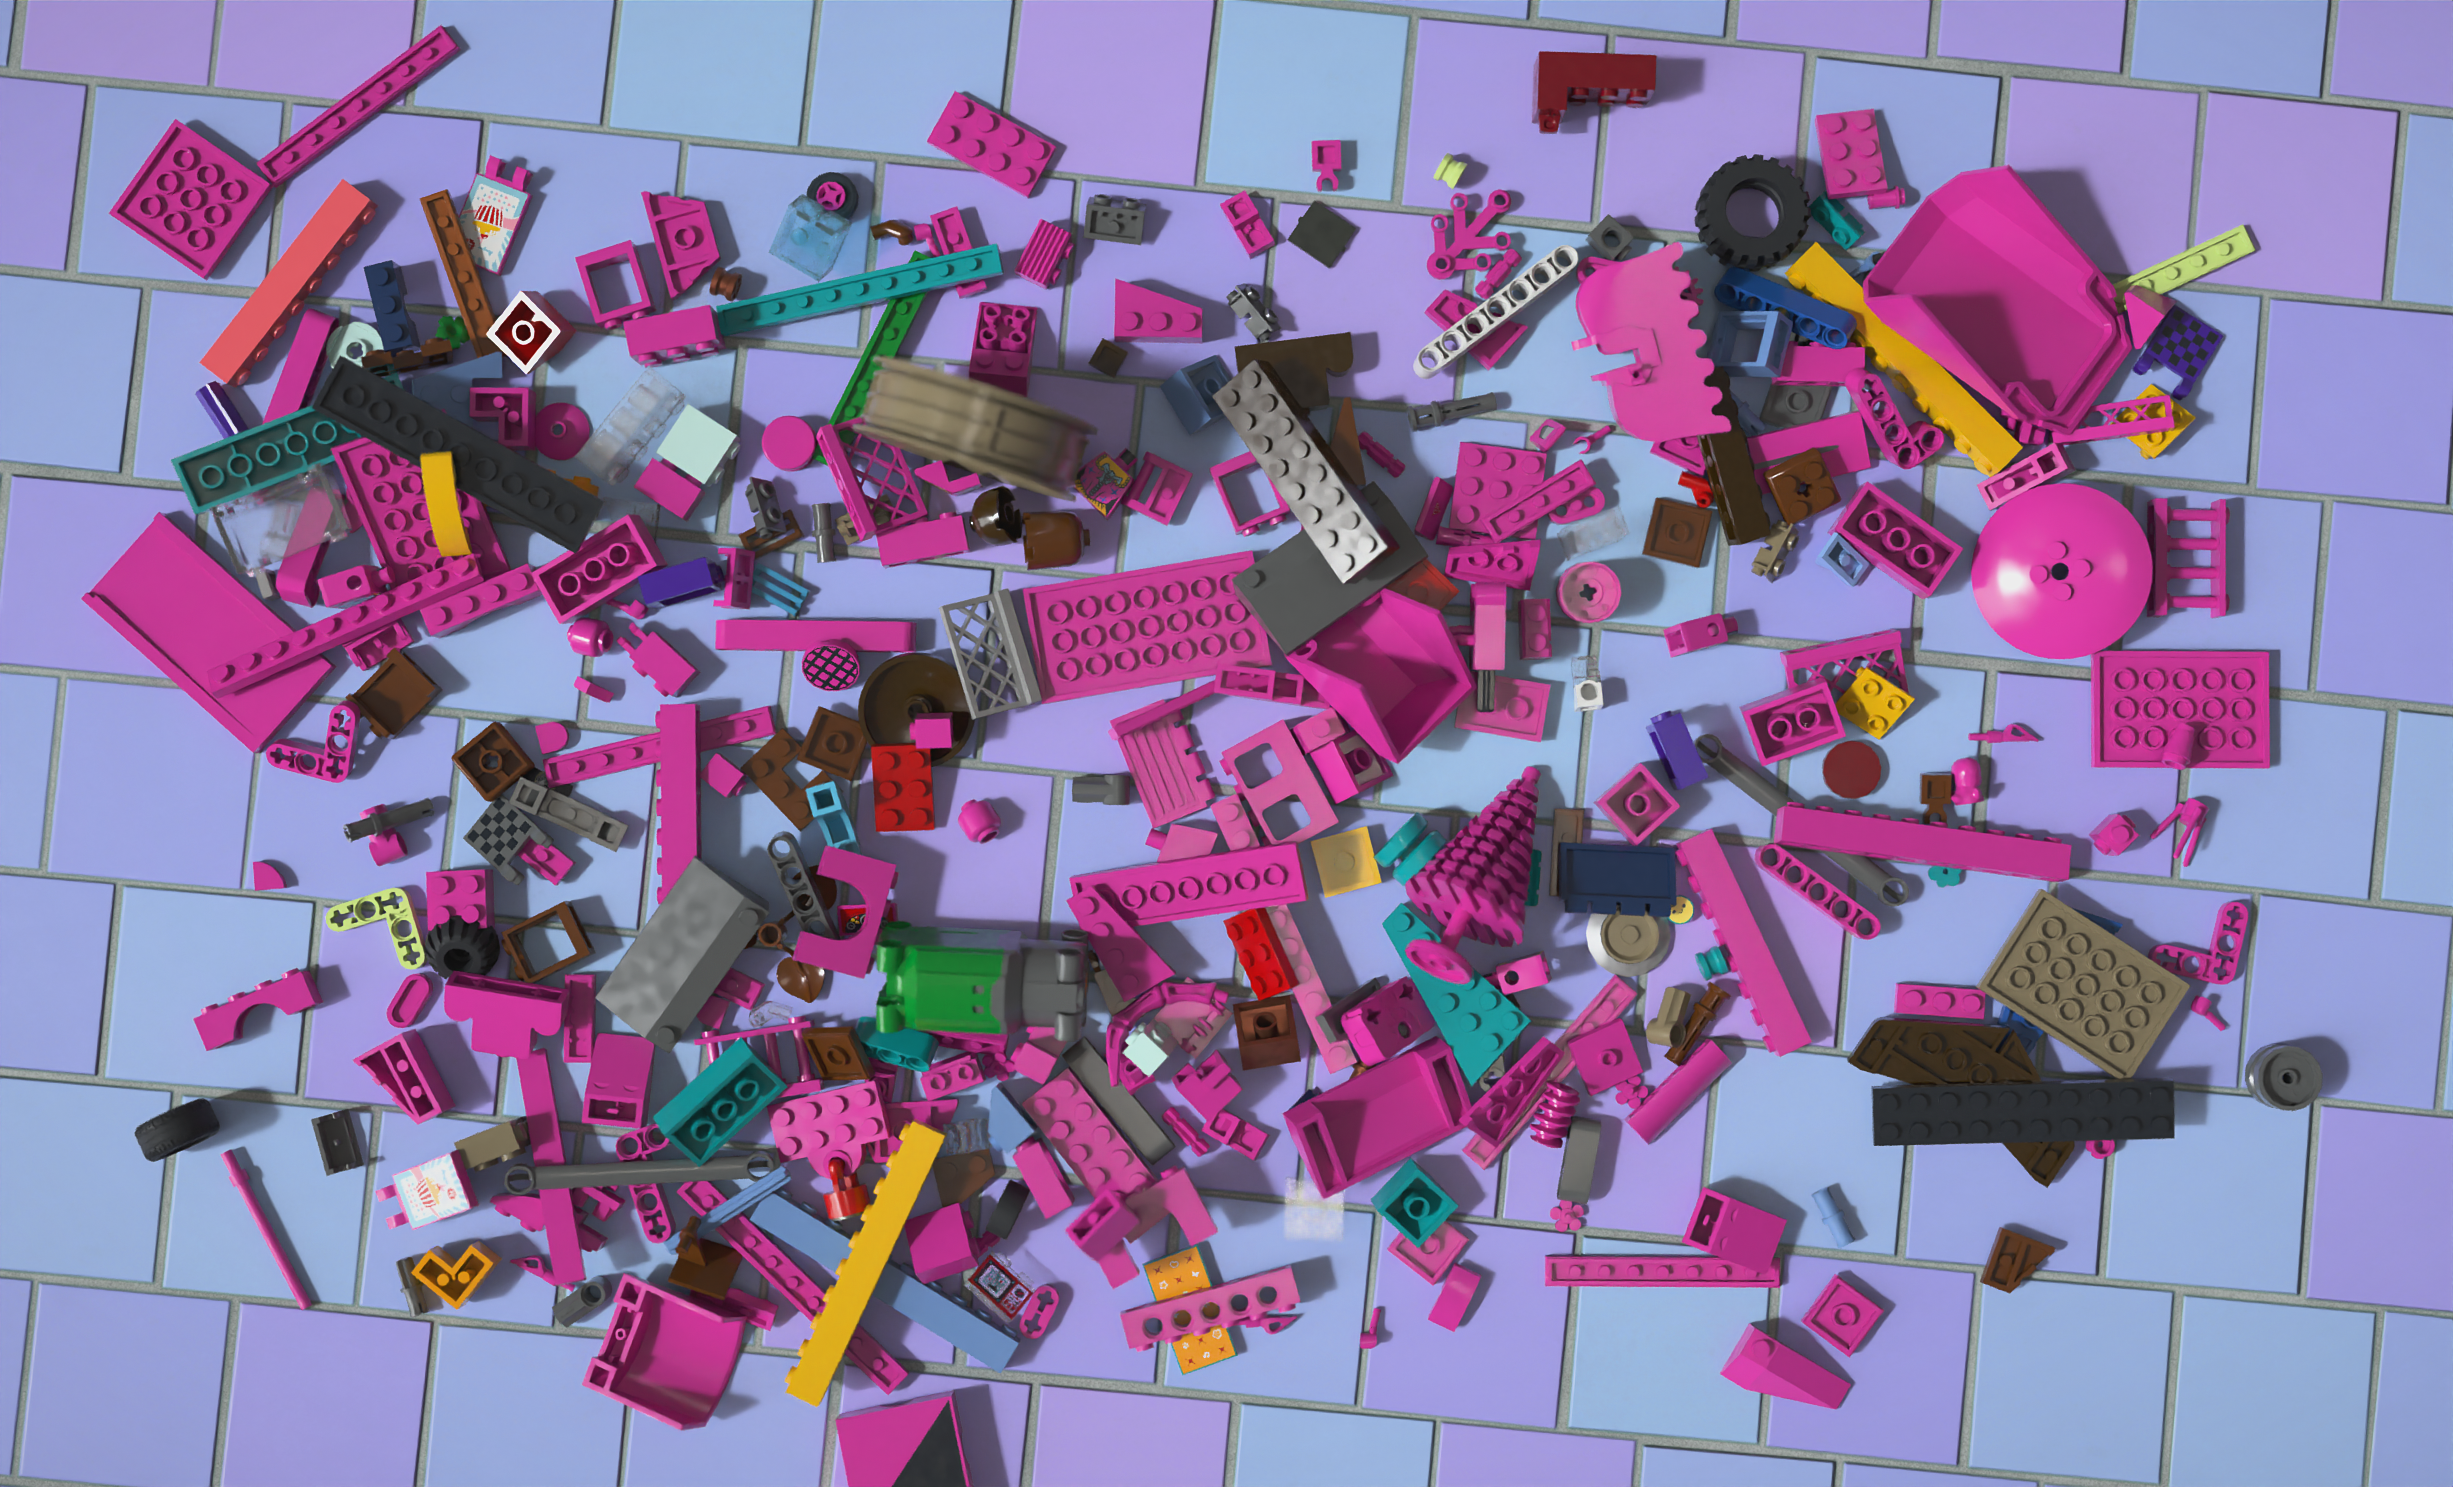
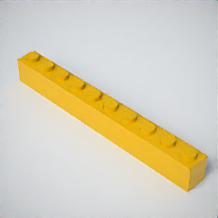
M1817 242L1785 272L1789 277L1790 284L1794 288L1802 290L1809 297L1844 310L1855 317L1857 327L1850 337V342L1856 343V347H1865V354L1871 359L1872 365L1877 370L1884 372L1891 379L1893 386L1898 391L1904 392L1912 400V404L1918 411L1926 413L1933 420V425L1943 433H1946L1954 441L1953 444L1956 449L1963 454H1967L1981 473L1987 474L1989 477L1994 476L2023 448L1938 362L1885 325L1864 303L1863 288Z
M917 1119L913 1120L911 1125L905 1124L899 1136L903 1143L899 1151H892L886 1164L887 1167H890L886 1179L880 1177L873 1193L878 1195L874 1205L868 1203L861 1217L865 1224L861 1232L855 1231L848 1245V1247L852 1248L848 1259L842 1258L835 1273L840 1277L836 1285L830 1284L823 1301L827 1305L823 1313H816L810 1328L814 1329L811 1339H804L797 1353L802 1358L798 1366L792 1365L784 1381L789 1384L786 1393L816 1407L821 1404L947 1133Z

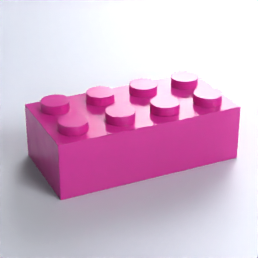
M1868 481L1860 485L1827 532L1831 536L1834 532L1838 533L1865 560L1921 599L1932 595L1963 551L1961 546Z
M628 514L586 539L578 553L575 554L568 550L532 572L531 575L559 624H570L638 584V576L661 570L668 566L640 515Z

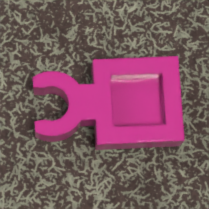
M1341 140L1311 141L1312 172H1321L1316 182L1317 191L1322 192V183L1325 180L1331 181L1333 191H1337L1338 179L1333 174V171H1341Z

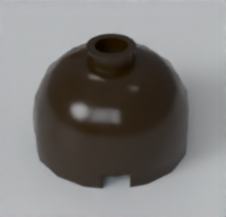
M1000 486L980 494L973 504L972 513L969 517L972 531L976 532L984 542L995 546L1018 542L1016 539L1022 536L1021 513L1019 509L1014 512L1011 501L1016 499L1007 487Z

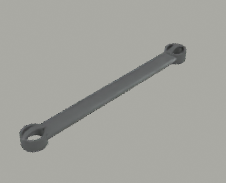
M1705 734L1694 740L1696 749L1698 747L1713 758L1709 760L1700 756L1702 763L1710 765L1773 815L1777 816V809L1787 806V802H1794L1724 748L1716 736ZM1702 738L1712 739L1717 745V753L1706 747L1700 740ZM1820 850L1875 892L1883 904L1899 906L1907 900L1909 896L1907 884L1902 879L1889 875L1866 856ZM1889 881L1898 882L1902 886L1903 895L1901 896L1886 883ZM1883 890L1898 902L1888 901L1884 897Z
M755 1151L746 1156L710 1157L700 1167L690 1158L538 1167L519 1163L513 1165L508 1170L504 1183L507 1190L512 1194L523 1195L530 1190L734 1179H750L757 1182L765 1176H755L751 1174L749 1169L769 1167L771 1168L769 1173L774 1170V1160L765 1151ZM756 1157H763L768 1160L749 1162ZM515 1170H524L529 1173L510 1175ZM515 1180H531V1185L525 1189H516L510 1182Z

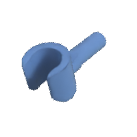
M1875 251L1865 259L1864 264L1849 273V275L1855 279L1863 273L1871 272L1875 266L1872 258L1880 252Z

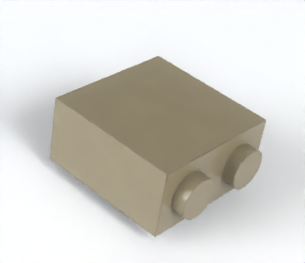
M523 1116L454 1142L456 1150H459L465 1169L473 1167L474 1171L478 1172L498 1164L497 1157L501 1156L502 1161H506L526 1153L525 1147L531 1145L528 1123L524 1121Z

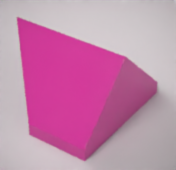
M2134 285L2130 286L2124 295L2134 348L2141 349L2177 301Z

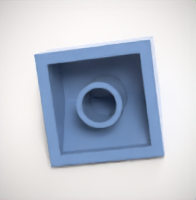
M1216 355L1180 369L1160 385L1161 390L1189 435L1208 428L1226 417L1212 396L1231 379Z
M1000 1082L991 1090L988 1132L991 1135L989 1141L998 1152L1004 1150L1008 1154L1031 1135L1038 1126Z

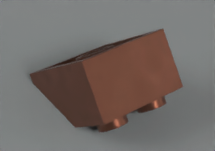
M1290 995L1233 1004L1243 1071L1301 1061Z

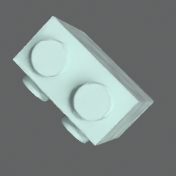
M687 404L656 453L710 488L712 483L717 484L725 472L723 466L727 460L734 459L739 452L741 445L738 443L741 439Z

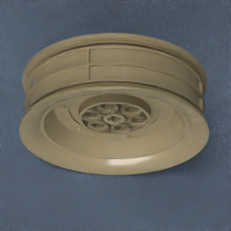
M880 356L874 357L873 362L882 369L874 372L871 388L867 394L863 413L860 416L866 424H853L852 430L893 447L937 462L942 460L946 465L977 473L1002 483L1067 501H1076L1077 496L1069 493L1067 489L1076 486L1075 480L1079 468L1083 464L1082 458L1086 446L1090 442L1085 435H1097L1098 429L1061 411L978 382L897 359Z

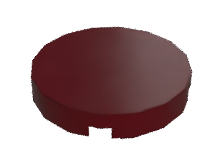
M1847 741L1835 745L1827 752L1822 761V777L1825 785L1832 793L1841 798L1856 799L1866 796L1875 789L1880 780L1881 765L1878 756L1871 747L1862 742Z

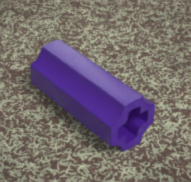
M216 381L208 383L195 393L224 439L249 430L220 383Z

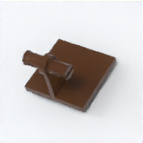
M691 1216L686 1228H683L679 1234L680 1241L675 1248L678 1259L668 1278V1282L724 1301L743 1256L734 1248L704 1238L698 1240L696 1232L702 1221L697 1216Z

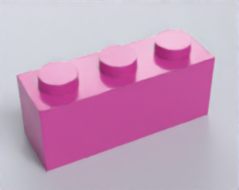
M1789 341L1781 376L1772 377V385L1846 387L1845 378L1852 369H1865V347H1856V343L1847 342L1845 347L1833 349L1817 342H1811L1809 346H1798V342Z
M956 512L940 514L939 519L928 521V518L924 517L912 521L911 525L898 526L876 534L881 563L885 569L970 552L964 518L962 515L957 516Z

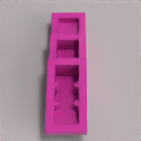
M1217 663L1214 693L1326 710L1330 707L1328 701L1303 675Z

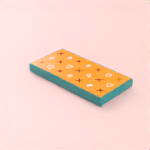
M1198 1244L1142 1263L1155 1301L1213 1286ZM1208 1302L1203 1306L1202 1310L1206 1316L1214 1317L1219 1313L1220 1308L1216 1303ZM1179 1310L1175 1313L1174 1319L1178 1324L1185 1325L1191 1320V1315L1186 1310ZM1219 1324L1210 1327L1211 1332L1194 1336L1193 1332L1181 1335L1182 1340L1171 1343L1182 1376L1238 1355L1228 1328H1222V1325Z

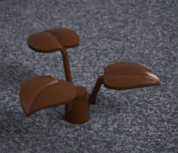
M819 865L810 866L809 869L829 910L837 898L835 879L817 875ZM801 872L797 873L793 879H800L802 877ZM801 894L799 896V901L804 906L813 905L814 902L810 895ZM792 910L780 921H772L760 926L744 949H748L756 944L758 933L759 940L765 946L777 945L778 949L789 953L791 957L783 959L778 965L776 972L778 983L788 994L800 998L807 1003H812L818 997L823 987L825 969L792 960L794 950L783 943L787 937L785 924L795 916Z

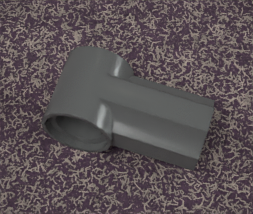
M1130 776L1073 777L1072 802H1103V805H1129Z
M602 1276L591 1278L583 1286L554 1305L552 1309L559 1323L568 1328L604 1303L612 1293L610 1281ZM591 1286H597L601 1290V1298L592 1296L590 1292Z

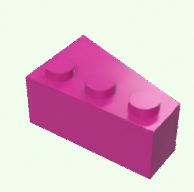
M1115 278V342L1202 343V308Z
M416 1029L400 1033L353 1059L358 1066H362L373 1077L372 1080L378 1086L381 1085L393 1097L392 1100L417 1125L429 1121L456 1106Z

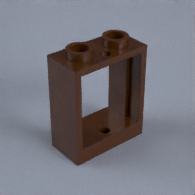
M564 901L501 932L504 937L501 940L502 946L509 956H513L517 964L514 966V969L521 982L525 981L535 984L596 953L571 901ZM558 915L576 950V954L536 973L518 935Z

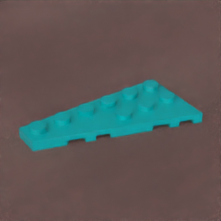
M1401 902L1382 925L1444 1038L1451 1047L1470 1085L1473 1087L1532 1021L1473 967V976L1470 982L1467 984H1455L1434 977L1416 966L1406 956L1405 949L1407 945L1414 939H1426L1439 943L1441 938Z

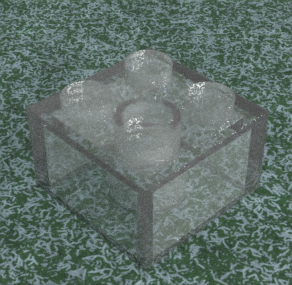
M1285 1177L1284 1239L1343 1241L1345 1189L1323 1200L1311 1177Z

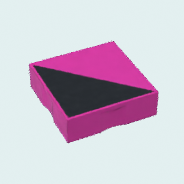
M954 1390L913 1398L898 1405H879L841 1413L835 1419L848 1487H974L970 1465L963 1450L962 1426Z

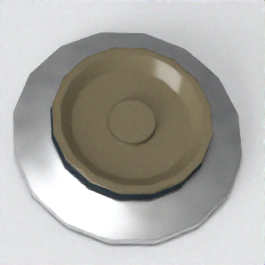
M1616 905L1615 915L1591 914L1586 930L1588 950L1597 964L1611 974L1624 977L1644 975L1658 966L1667 953L1671 937L1668 919L1666 917L1648 916V906H1645L1644 916L1620 915L1619 905Z

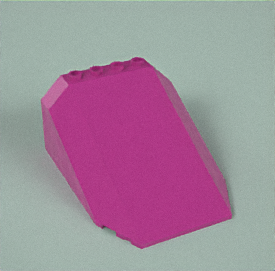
M2010 165L1961 172L1928 195L1863 281L1864 303L1885 325L2013 418L2066 436L2072 433L2132 350L2129 335L2125 330L2126 324L2123 314H2118L2114 297L2117 296L2114 286Z

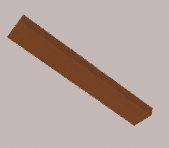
M446 189L419 198L477 358L495 352H502V358L507 357L508 355L487 335V332L495 324L496 318L449 190Z

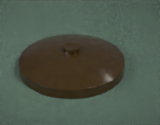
M921 652L900 654L879 665L864 684L858 704L859 723L868 744L871 746L872 744L916 743V740L910 739V722H915L917 714L952 713L954 738L952 748H931L932 767L947 762L959 753L972 733L975 720H972L957 668L941 657Z

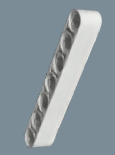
M1569 245L1557 247L1422 348L1413 364L1416 375L1423 379H1430L1436 376L1556 286L1577 265V251ZM1557 257L1565 258L1569 266H1561L1557 262ZM1534 274L1545 276L1547 283H1539L1535 279ZM1518 290L1522 292L1524 300L1516 299L1512 291ZM1497 307L1501 310L1502 316H1493L1489 308ZM1467 324L1478 326L1480 333H1471L1467 328ZM1448 340L1453 341L1457 345L1458 350H1448L1444 342ZM1422 358H1431L1435 363V367L1428 368L1423 365Z

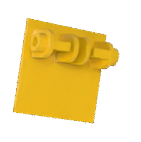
M2150 384L2135 400L2165 396V394ZM2171 398L2174 431L2126 437L2142 449L2139 453L2147 460L2150 457L2155 459L2196 419L2195 416ZM2164 403L2151 404L2144 414L2151 419L2166 417ZM2146 405L2136 406V408L2142 411ZM2126 408L2116 420L2120 423L2132 422L2138 414L2130 408Z
M1861 666L1855 673L1857 679L1837 700L1835 706L1838 714L1879 740L1915 698L1869 667L1863 668Z

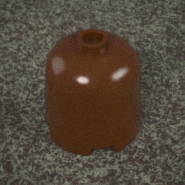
M1069 511L1023 512L1022 524H1025L1026 535H1023V547L1027 571L1068 567L1077 564L1082 559L1085 546H1090L1089 529H1083L1082 521L1078 515Z

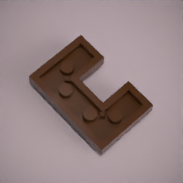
M437 337L426 340L425 345H420L421 352L414 353V350H405L396 354L397 357L392 358L391 351L384 353L383 349L367 352L365 357H361L363 368L384 378L394 373L399 375L453 364V351L450 339L443 341V338Z
M782 728L741 769L793 825L802 832L815 819L806 789L834 780L822 770L801 789L783 770L798 756L801 746Z

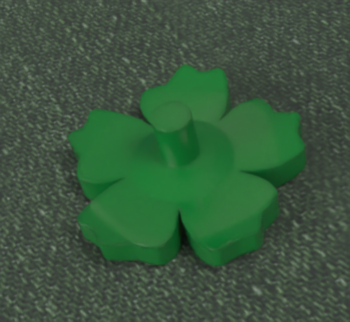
M442 316L439 319L438 323L441 326L437 328L435 336L443 338V341L450 339L452 350L459 349L461 343L465 344L471 340L463 318L458 316L454 320L452 316Z

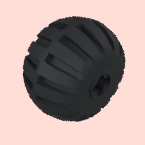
M458 915L451 916L443 924H436L428 932L425 941V952L429 964L444 979L449 978L453 971L485 976L497 962L500 953L499 938L493 926L478 929L480 924L478 921L468 924L462 919V916Z

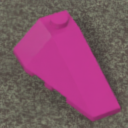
M1750 1323L1719 1373L1745 1390L1837 1410L1851 1386L1847 1381Z

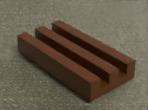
M791 509L782 514L783 520L789 519L790 521L789 524L785 525L787 532L794 529L795 533L756 551L754 561L804 537ZM755 526L739 534V538L745 550L753 551V548L784 534V532L773 531L772 537L768 539L759 538L749 543L747 539L757 534Z

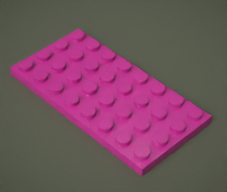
M1253 551L1023 589L1042 704L1216 675L1217 663L1250 668L1272 666L1267 633L1236 596L1231 580L1254 564Z

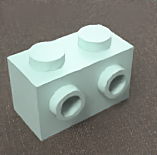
M1153 1018L1147 1025L1142 1021L1125 1040L1129 1045L1123 1053L1149 1077L1165 1061L1179 1042L1171 1035L1172 1032L1166 1024L1161 1021L1157 1022Z

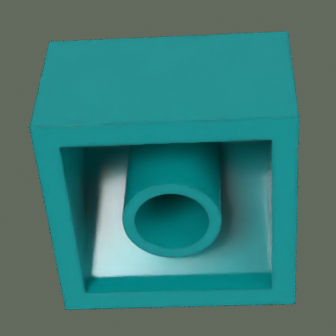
M1412 1158L1371 1199L1376 1210L1417 1248L1459 1206Z

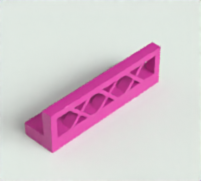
M2170 395L2090 406L2069 436L2052 431L2053 443L2065 446L2174 431ZM2164 403L2166 417L2151 419L2144 414L2151 404ZM2146 405L2142 411L2136 408V406ZM2122 408H2130L2138 414L2132 422L2120 423L2114 418ZM2114 409H2116V410L2112 413V415H2109L2107 412H2105V411H2107V410H2114ZM2093 412H2100L2108 418L2103 426L2090 427L2084 421Z

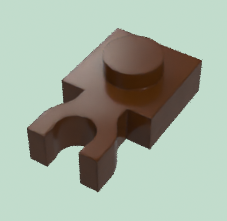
M1920 773L1919 802L1927 804L1923 812L1922 822L1924 824H1930V816L1933 813H1939V822L1947 823V815L1943 810V804H1951L1952 775L1950 773Z

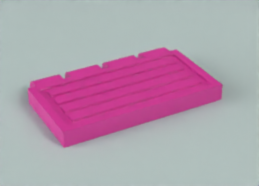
M1164 699L1110 720L1112 728L1164 704ZM1181 710L1117 740L1153 829L1206 808L1205 801L1216 797L1208 778L1197 782L1195 778L1206 773L1198 752L1186 755L1184 751L1194 747L1195 744L1186 724L1178 728L1174 726V723L1184 719Z

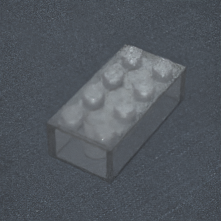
M648 366L576 454L575 458L610 485L614 486L616 482L620 484L630 472L628 468L634 460L639 461L648 450L647 444L653 437L655 439L664 432L667 426L664 423L671 415L676 416L685 405L683 400L686 396Z

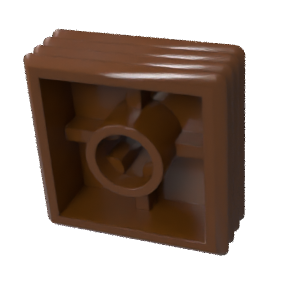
M1815 447L1763 473L1780 513L1789 526L1791 523L1795 525L1841 501L1820 451ZM1804 481L1807 484L1806 489L1800 492V483Z
M500 722L491 723L451 757L452 761L483 799L488 802H493L514 785L520 777H523L535 767L533 761ZM490 755L499 758L497 768L488 766L491 762L489 759Z

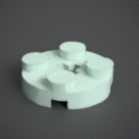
M352 322V324L335 329L330 335L326 346V352L332 369L339 356H343L362 367L361 357L358 356L356 359H352L351 347L357 348L361 344L363 351L361 357H365L369 351L383 349L380 333L370 325L362 322Z

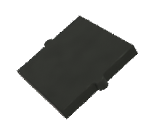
M1314 200L1304 216L1298 218V225L1287 241L1327 268H1330L1340 252L1345 251V245L1356 228Z

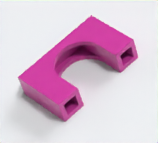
M824 846L817 875L854 886L861 893L865 901V919L855 934L842 940H832L800 931L792 960L864 979L866 974L870 975L875 960L874 957H871L873 946H877L879 936L883 929L879 928L881 918H886L891 901L887 900L890 888H895L899 872L895 871L896 865L835 847Z
M1174 1165L1161 1172L1162 1178L1154 1183H1151L1150 1179L1134 1187L1136 1192L1132 1195L1125 1197L1123 1193L1118 1196L1132 1211L1140 1206L1151 1204L1168 1209L1178 1220L1191 1246L1218 1232V1227L1184 1166L1178 1169ZM1124 1239L1098 1262L1112 1289L1140 1274V1270L1130 1254Z

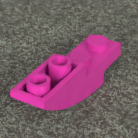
M511 1192L499 1193L489 1201L496 1205L495 1210L506 1217L513 1215L521 1220L520 1225L531 1232L536 1230L540 1232L546 1229L540 1194L526 1193L514 1195ZM574 1205L581 1249L587 1252H592V1250L599 1251L603 1248L608 1238L585 1225L584 1221L589 1213Z

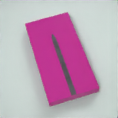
M1859 410L1746 438L1748 454L1754 462L1755 469L1753 473L1756 483L1762 490V495L1771 493L1763 476L1765 471L1812 447L1820 451L1831 477L1871 468L1862 416Z

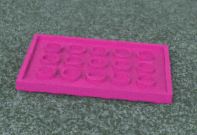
M365 437L334 446L331 449L381 567L389 565L395 573L396 581L389 584L391 589L467 556H441L429 517L422 469ZM457 488L464 526L468 529L472 553L479 559L484 577L483 582L511 571L485 505Z
M2098 651L2091 654V768H2171L2162 763L2163 756L2161 753L2177 729L2178 724H2185L2195 729L2191 762L2185 768H2270L2269 652Z

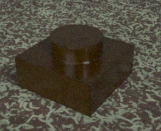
M1102 338L1089 361V365L1114 379L1128 352Z

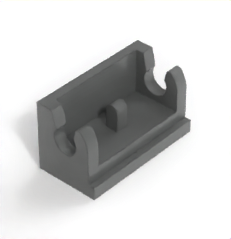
M349 1109L311 1119L326 1176L364 1165Z

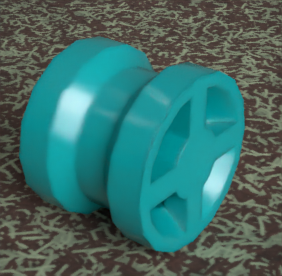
M1717 945L1711 947L1709 952H1698L1695 954L1698 968L1705 981L1712 979L1714 974H1725L1728 972L1724 957Z

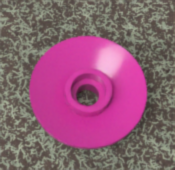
M558 402L547 405L536 415L535 446L543 455L554 460H568L580 454L586 447L590 436V427L586 416L580 409L568 403ZM557 425L563 426V432L560 435L554 434V428Z

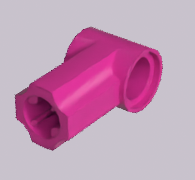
M380 804L368 808L359 814L361 819H365L368 814H380L388 810L385 804ZM395 828L385 830L379 836H369L371 841L369 849L375 863L379 867L408 855L406 844Z

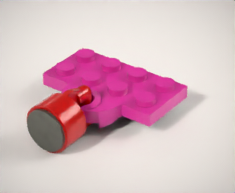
M872 1080L767 1106L780 1163L807 1157L811 1167L820 1176L832 1181L834 1190L823 1194L828 1218L832 1219V1221L862 1215L868 1203L871 1204L866 1183L859 1184L856 1172L865 1162L867 1155L865 1143L892 1137L879 1080Z

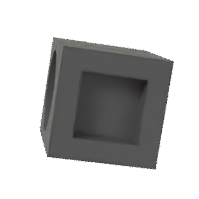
M1608 214L1593 229L1585 241L1604 259L1614 261L1617 258L1621 261L1632 250L1629 244L1634 237ZM1614 235L1617 237L1619 245L1617 247H1609L1605 243L1604 237Z

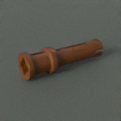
M1710 981L1707 984L1708 989L1701 1000L1693 1005L1695 1011L1684 1026L1686 1035L1683 1044L1678 1048L1670 1047L1664 1055L1665 1058L1679 1067L1709 1021L1713 1022V1020H1716L1718 1017L1716 1013L1724 1001L1731 998V995Z

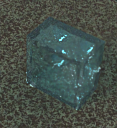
M801 194L788 205L768 253L819 282L832 271L852 226V222L831 210L824 213L825 207Z

